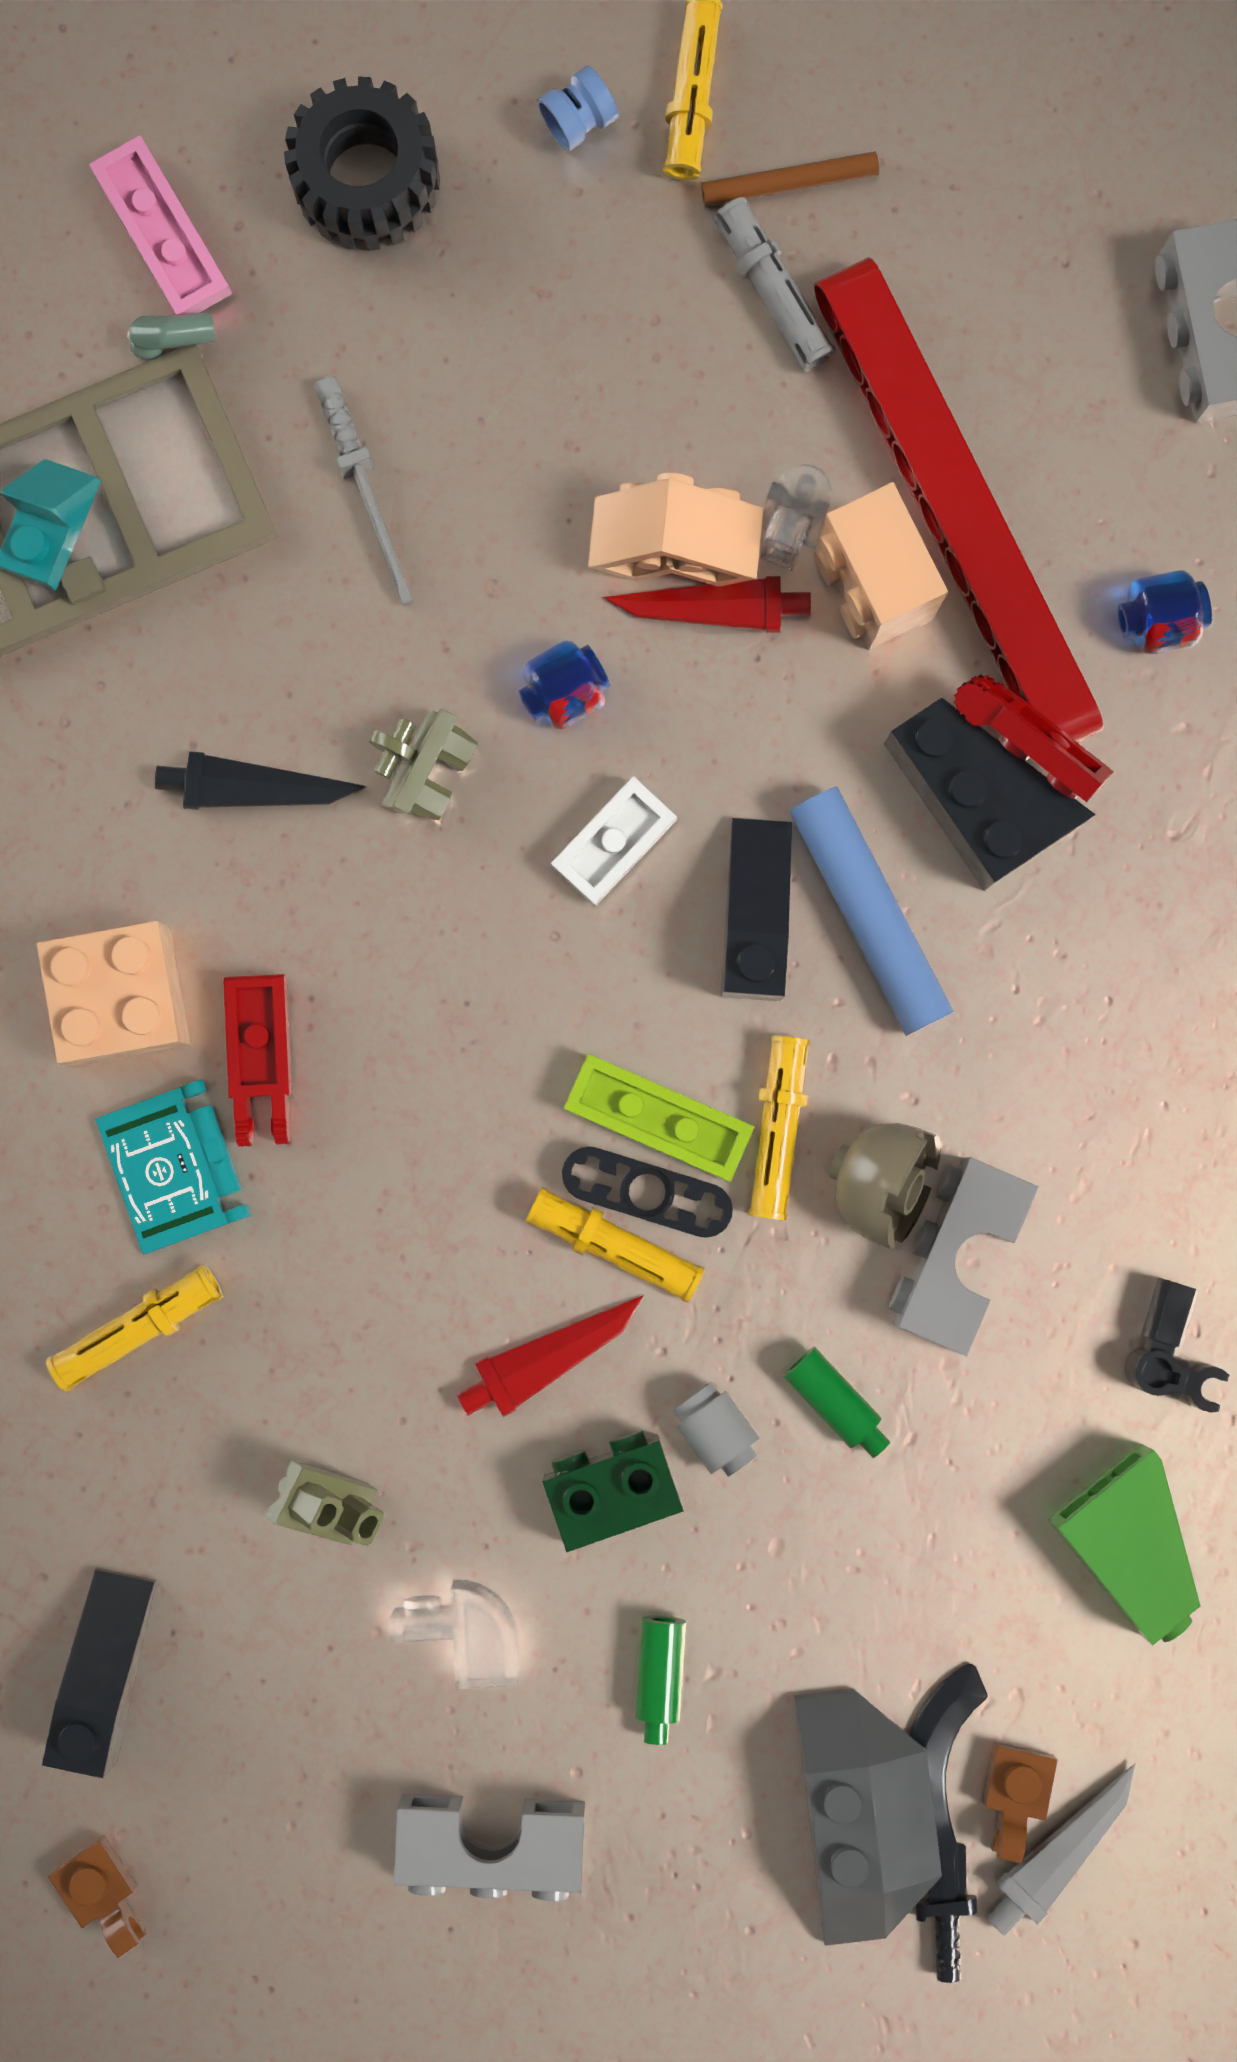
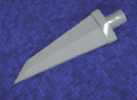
M1135 1764L1081 1808L1024 1858L1022 1863L1016 1865L1010 1872H1005L996 1882V1885L1007 1896L986 1918L1002 1935L1005 1936L1025 1914L1037 1925L1045 1918L1049 1908L1127 1805Z

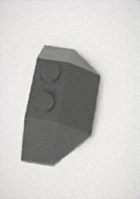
M856 1689L796 1695L794 1699L824 1945L886 1939L942 1877L927 1750L888 1716L872 1705Z

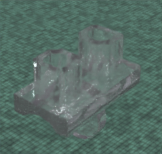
M810 464L795 465L785 472L780 480V484L773 481L763 511L762 528L767 530L764 537V546L760 559L793 571L803 545L813 549L816 548L826 514L829 511V500L832 490L830 479L817 466Z

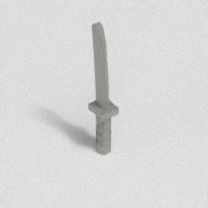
M335 376L324 377L318 380L314 387L321 401L322 408L325 409L324 414L328 424L331 426L330 430L334 441L336 440L337 442L336 446L340 454L336 458L344 479L355 476L402 605L412 602L365 474V471L374 468L367 447L362 448L359 437L356 436L357 432L353 421L350 420L351 415L348 407L344 404L345 399L341 394L342 391Z

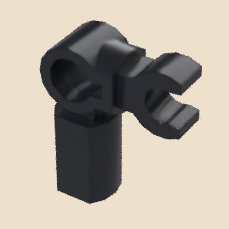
M1158 1277L1141 1335L1146 1337L1144 1346L1136 1348L1130 1353L1125 1363L1127 1380L1135 1388L1150 1395L1179 1399L1184 1394L1187 1402L1193 1407L1209 1413L1219 1412L1221 1405L1205 1399L1201 1393V1386L1209 1378L1228 1382L1230 1375L1223 1369L1209 1364H1199L1190 1369V1364L1186 1359L1174 1356L1175 1348H1182L1199 1290Z

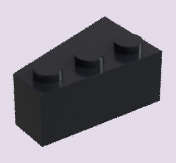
M941 697L893 729L884 745L985 891L1085 824L1096 814L1076 799L1069 798L1060 793L1050 784L1045 775L1025 760L1010 753L999 740L982 727L973 726L965 719L966 716L964 714L960 715L958 709L955 710L953 705Z

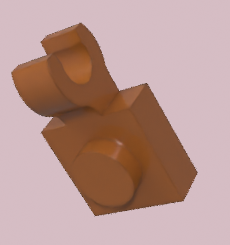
M997 1742L993 1743L982 1804L986 1808L999 1810L991 1850L997 1852V1858L1022 1863L1027 1840L1028 1817L1046 1821L1058 1761L1054 1755Z
M105 1836L99 1838L48 1876L81 1928H84L96 1918L99 1920L103 1936L117 1958L139 1944V1940L147 1934L139 1918L124 1900L138 1886Z

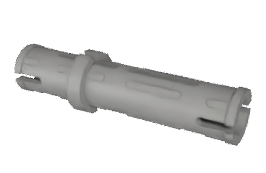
M739 197L727 203L718 210L719 213L713 216V221L723 236H725L739 261L736 264L738 272L742 278H749L753 287L756 288L775 324L794 352L793 354L803 372L818 367L826 362L831 355H834L836 349L823 332L814 313L786 270V266L780 258L783 252L776 240L770 241L745 197Z

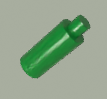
M815 1346L804 1353L784 1373L783 1377L849 1448L860 1444L872 1458H875L890 1444V1440L876 1427L882 1420V1417Z
M645 1616L642 1618L635 1718L645 1722L644 1742L647 1744H668L669 1724L680 1721L686 1620L669 1616Z

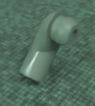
M210 312L177 316H140L130 325L127 336L130 340L131 351L135 356L144 360H152L160 356L163 349L214 343L215 329Z

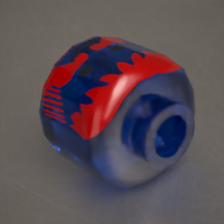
M1184 570L1134 580L1127 593V602L1118 604L1117 609L1122 636L1124 639L1133 638L1136 645L1145 654H1158L1194 646L1200 641L1203 630L1210 628L1212 624L1211 601L1203 581L1195 582L1193 577Z
M566 640L524 664L522 673L527 686L517 692L534 722L545 717L552 727L563 730L601 709L605 704L604 689L610 687L611 684L601 663L588 644L579 648L574 642Z

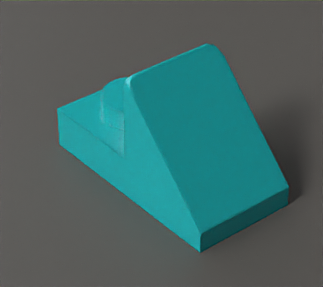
M44 459L5 486L1 491V496L12 504L17 511L0 549V570L56 591L101 484V480L96 476Z

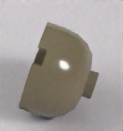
M901 1123L880 1124L863 1131L856 1137L851 1146L843 1144L839 1147L831 1163L829 1176L837 1180L835 1200L838 1210L853 1231L870 1241L890 1249L895 1248L894 1240L900 1243L904 1242L917 1223L932 1189L924 1185L926 1166L938 1169L941 1152L939 1136Z

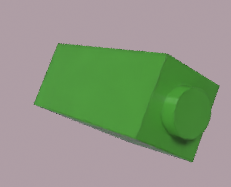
M1140 1444L1049 1518L1048 1521L1138 1633L1151 1645H1154L1161 1639L1165 1643L1170 1642L1185 1632L1193 1621L1190 1615L1201 1605L1162 1459L1153 1449Z

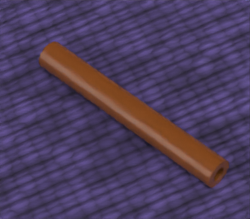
M874 151L701 182L704 206L708 207L729 203L739 197L752 199L879 176V161L877 153Z

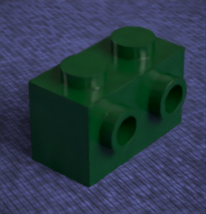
M638 1430L610 1440V1452L588 1459L586 1451L581 1450L551 1462L553 1472L544 1474L542 1483L566 1553L684 1512L659 1435L646 1439L644 1431Z

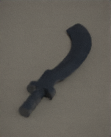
M967 1664L954 1672L935 1690L920 1711L910 1733V1736L927 1750L942 1877L929 1890V1899L920 1900L916 1904V1920L925 1922L927 1917L935 1916L937 1980L944 1983L961 1981V1970L959 1968L961 1967V1954L959 1952L960 1934L958 1932V1929H960L959 1916L977 1914V1896L968 1895L966 1892V1846L964 1843L956 1841L946 1794V1770L953 1741L964 1722L988 1697L979 1672L973 1664Z

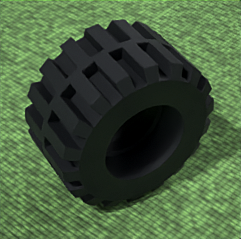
M358 76V85L348 87L345 78L332 81L335 90L325 94L320 87L311 93L310 97L313 106L309 109L300 104L293 114L297 127L288 126L285 141L289 151H284L285 166L297 204L300 205L303 216L310 226L317 223L320 235L330 242L338 234L342 247L353 250L356 248L357 241H365L368 251L380 250L379 240L390 238L394 246L404 241L403 229L409 227L415 233L424 224L421 211L431 213L436 203L434 190H439L440 174L430 122L425 112L418 113L416 100L408 93L399 98L396 85L385 80L380 89L373 87L371 77ZM356 145H378L386 148L397 157L388 174L370 185L352 186L344 184L330 174L336 159L344 151Z

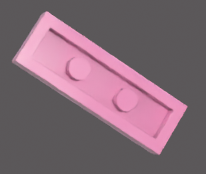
M141 135L89 163L93 174L176 316L200 313L232 294L229 285Z

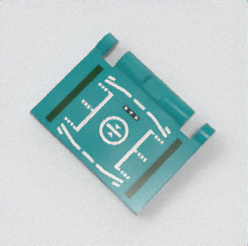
M203 1079L95 1118L143 1255L251 1216L247 1204L233 1207L224 1212L219 1199L237 1193L242 1188L212 1105L191 1112L188 1111L184 1099L199 1096L207 1091Z

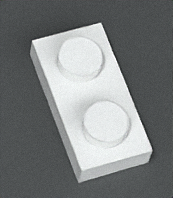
M633 776L551 862V866L596 907L677 821V816Z

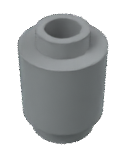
M712 1382L673 1410L681 1422L677 1428L710 1474L722 1468L729 1477L757 1456L751 1445L759 1440L760 1437L726 1391L720 1394Z

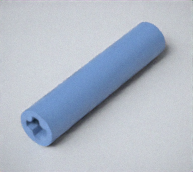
M838 787L823 791L790 810L789 812L905 1036L954 1012Z

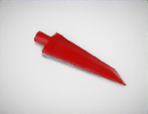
M766 576L763 579H754L719 587L710 584L602 597L641 619L764 630L766 633H781V616H811V592H781V576Z
M644 1295L475 1363L483 1380L456 1394L467 1416L495 1402L503 1417L516 1411V1408L623 1333Z

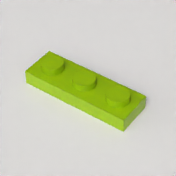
M589 1053L564 1106V1110L728 1182H731L755 1128L753 1125Z

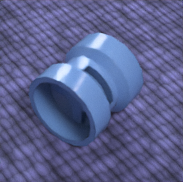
M585 66L573 74L570 85L564 89H551L537 99L539 111L547 127L557 142L568 152L585 141L588 131L594 127L604 129L619 118L618 109L608 88L597 72L590 66Z

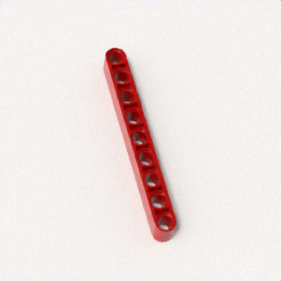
M868 257L815 282V297L827 326L1008 689L1023 698L1076 742H1080L1102 731L1104 727L1103 719L1097 703L879 267L872 258Z

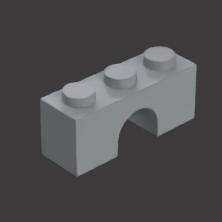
M1237 219L1172 231L1160 254L1155 259L1157 284L1161 291H1168L1172 310L1167 316L1169 341L1173 348L1180 349L1184 368L1179 374L1180 394L1184 405L1192 406L1195 423L1237 416V336L1227 333L1218 324L1214 314V303L1237 297Z
M972 1157L962 1158L959 1167L950 1164L942 1177L936 1194L937 1198L944 1200L935 1223L926 1220L915 1241L912 1253L920 1256L912 1278L902 1276L892 1295L889 1310L896 1312L892 1324L967 1357L991 1300L970 1291L961 1283L955 1269L957 1252L968 1238L981 1233L989 1234L1005 1242L1015 1243L1039 1186Z
M402 1794L397 1808L394 1885L408 1886L410 1893L423 1896L442 1894L445 1892V1887L470 1888V1894L480 1898H500L507 1895V1890L532 1891V1897L544 1901H560L567 1899L569 1893H581L585 1801L524 1799L521 1829L517 1836L503 1846L487 1847L475 1842L465 1830L462 1818L463 1796Z

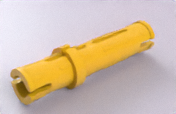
M686 0L685 2L686 12L678 56L674 99L667 105L665 121L670 126L663 173L676 180H695L699 178L701 173L700 162L705 130L711 127L713 110L708 106L715 63L719 18L723 3L720 0ZM699 42V43H700V47H699V54H698L697 69H696V75H694V66H695V58H696V51H697V43ZM690 100H691V101H692V107H691V114H690V119H689L688 135H687V134H686V126H687V118H688V112H689Z
M771 1035L772 1047L766 1089L760 1088L759 1101H764L756 1157L751 1208L748 1215L787 1220V1206L794 1164L800 1106L807 1107L808 1095L802 1094L810 1040Z
M544 1187L541 1188L525 1222L546 1230L572 1244V1251L582 1256L586 1251L652 1285L654 1284L668 1291L686 1303L690 1301L705 1268L686 1259L684 1260L668 1250L616 1226L614 1223L602 1218L604 1212L594 1207L591 1211H588L560 1198V1196L548 1191Z
M202 1264L195 1271L159 1292L156 1289H152L142 1296V1303L98 1328L67 1349L47 1358L46 1365L48 1371L58 1387L66 1393L79 1383L120 1360L162 1333L165 1336L175 1333L179 1330L178 1323L211 1303L222 1299L224 1296L221 1287L209 1268Z

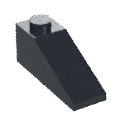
M732 818L721 998L781 1001L785 997L789 939L792 822Z
M100 1568L95 1569L55 1702L42 1766L104 1778L118 1762L157 1580Z

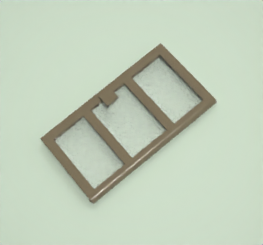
M197 345L180 347L0 424V549L17 511L12 504L1 496V491L5 486L36 464L47 459L96 476L101 480V484L56 591L0 570V657L279 538L202 359L203 352Z

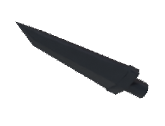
M191 751L188 756L187 768L157 766L155 772L156 790L184 792L183 808L194 810L211 807L330 805L366 787L364 785Z

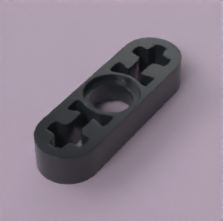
M582 1147L575 1150L567 1157L563 1165L562 1180L566 1189L572 1196L582 1201L704 1238L713 1237L723 1232L732 1219L733 1207L728 1194L721 1187L706 1181L596 1147ZM589 1156L600 1159L599 1169L616 1176L617 1163L629 1166L630 1171L621 1183L620 1202L608 1200L606 1196L612 1187L600 1183H594L590 1192L579 1189L580 1178L572 1175L575 1163L585 1165ZM642 1174L655 1175L662 1181L665 1187V1196L662 1203L651 1210H643L636 1207L629 1196V1188L632 1181ZM678 1181L687 1184L688 1187L682 1194V1197L700 1201L704 1196V1192L715 1195L714 1205L722 1209L719 1221L709 1219L705 1228L695 1225L696 1215L678 1208L677 1212L678 1220L674 1221L665 1218L664 1215L674 1200V1182Z

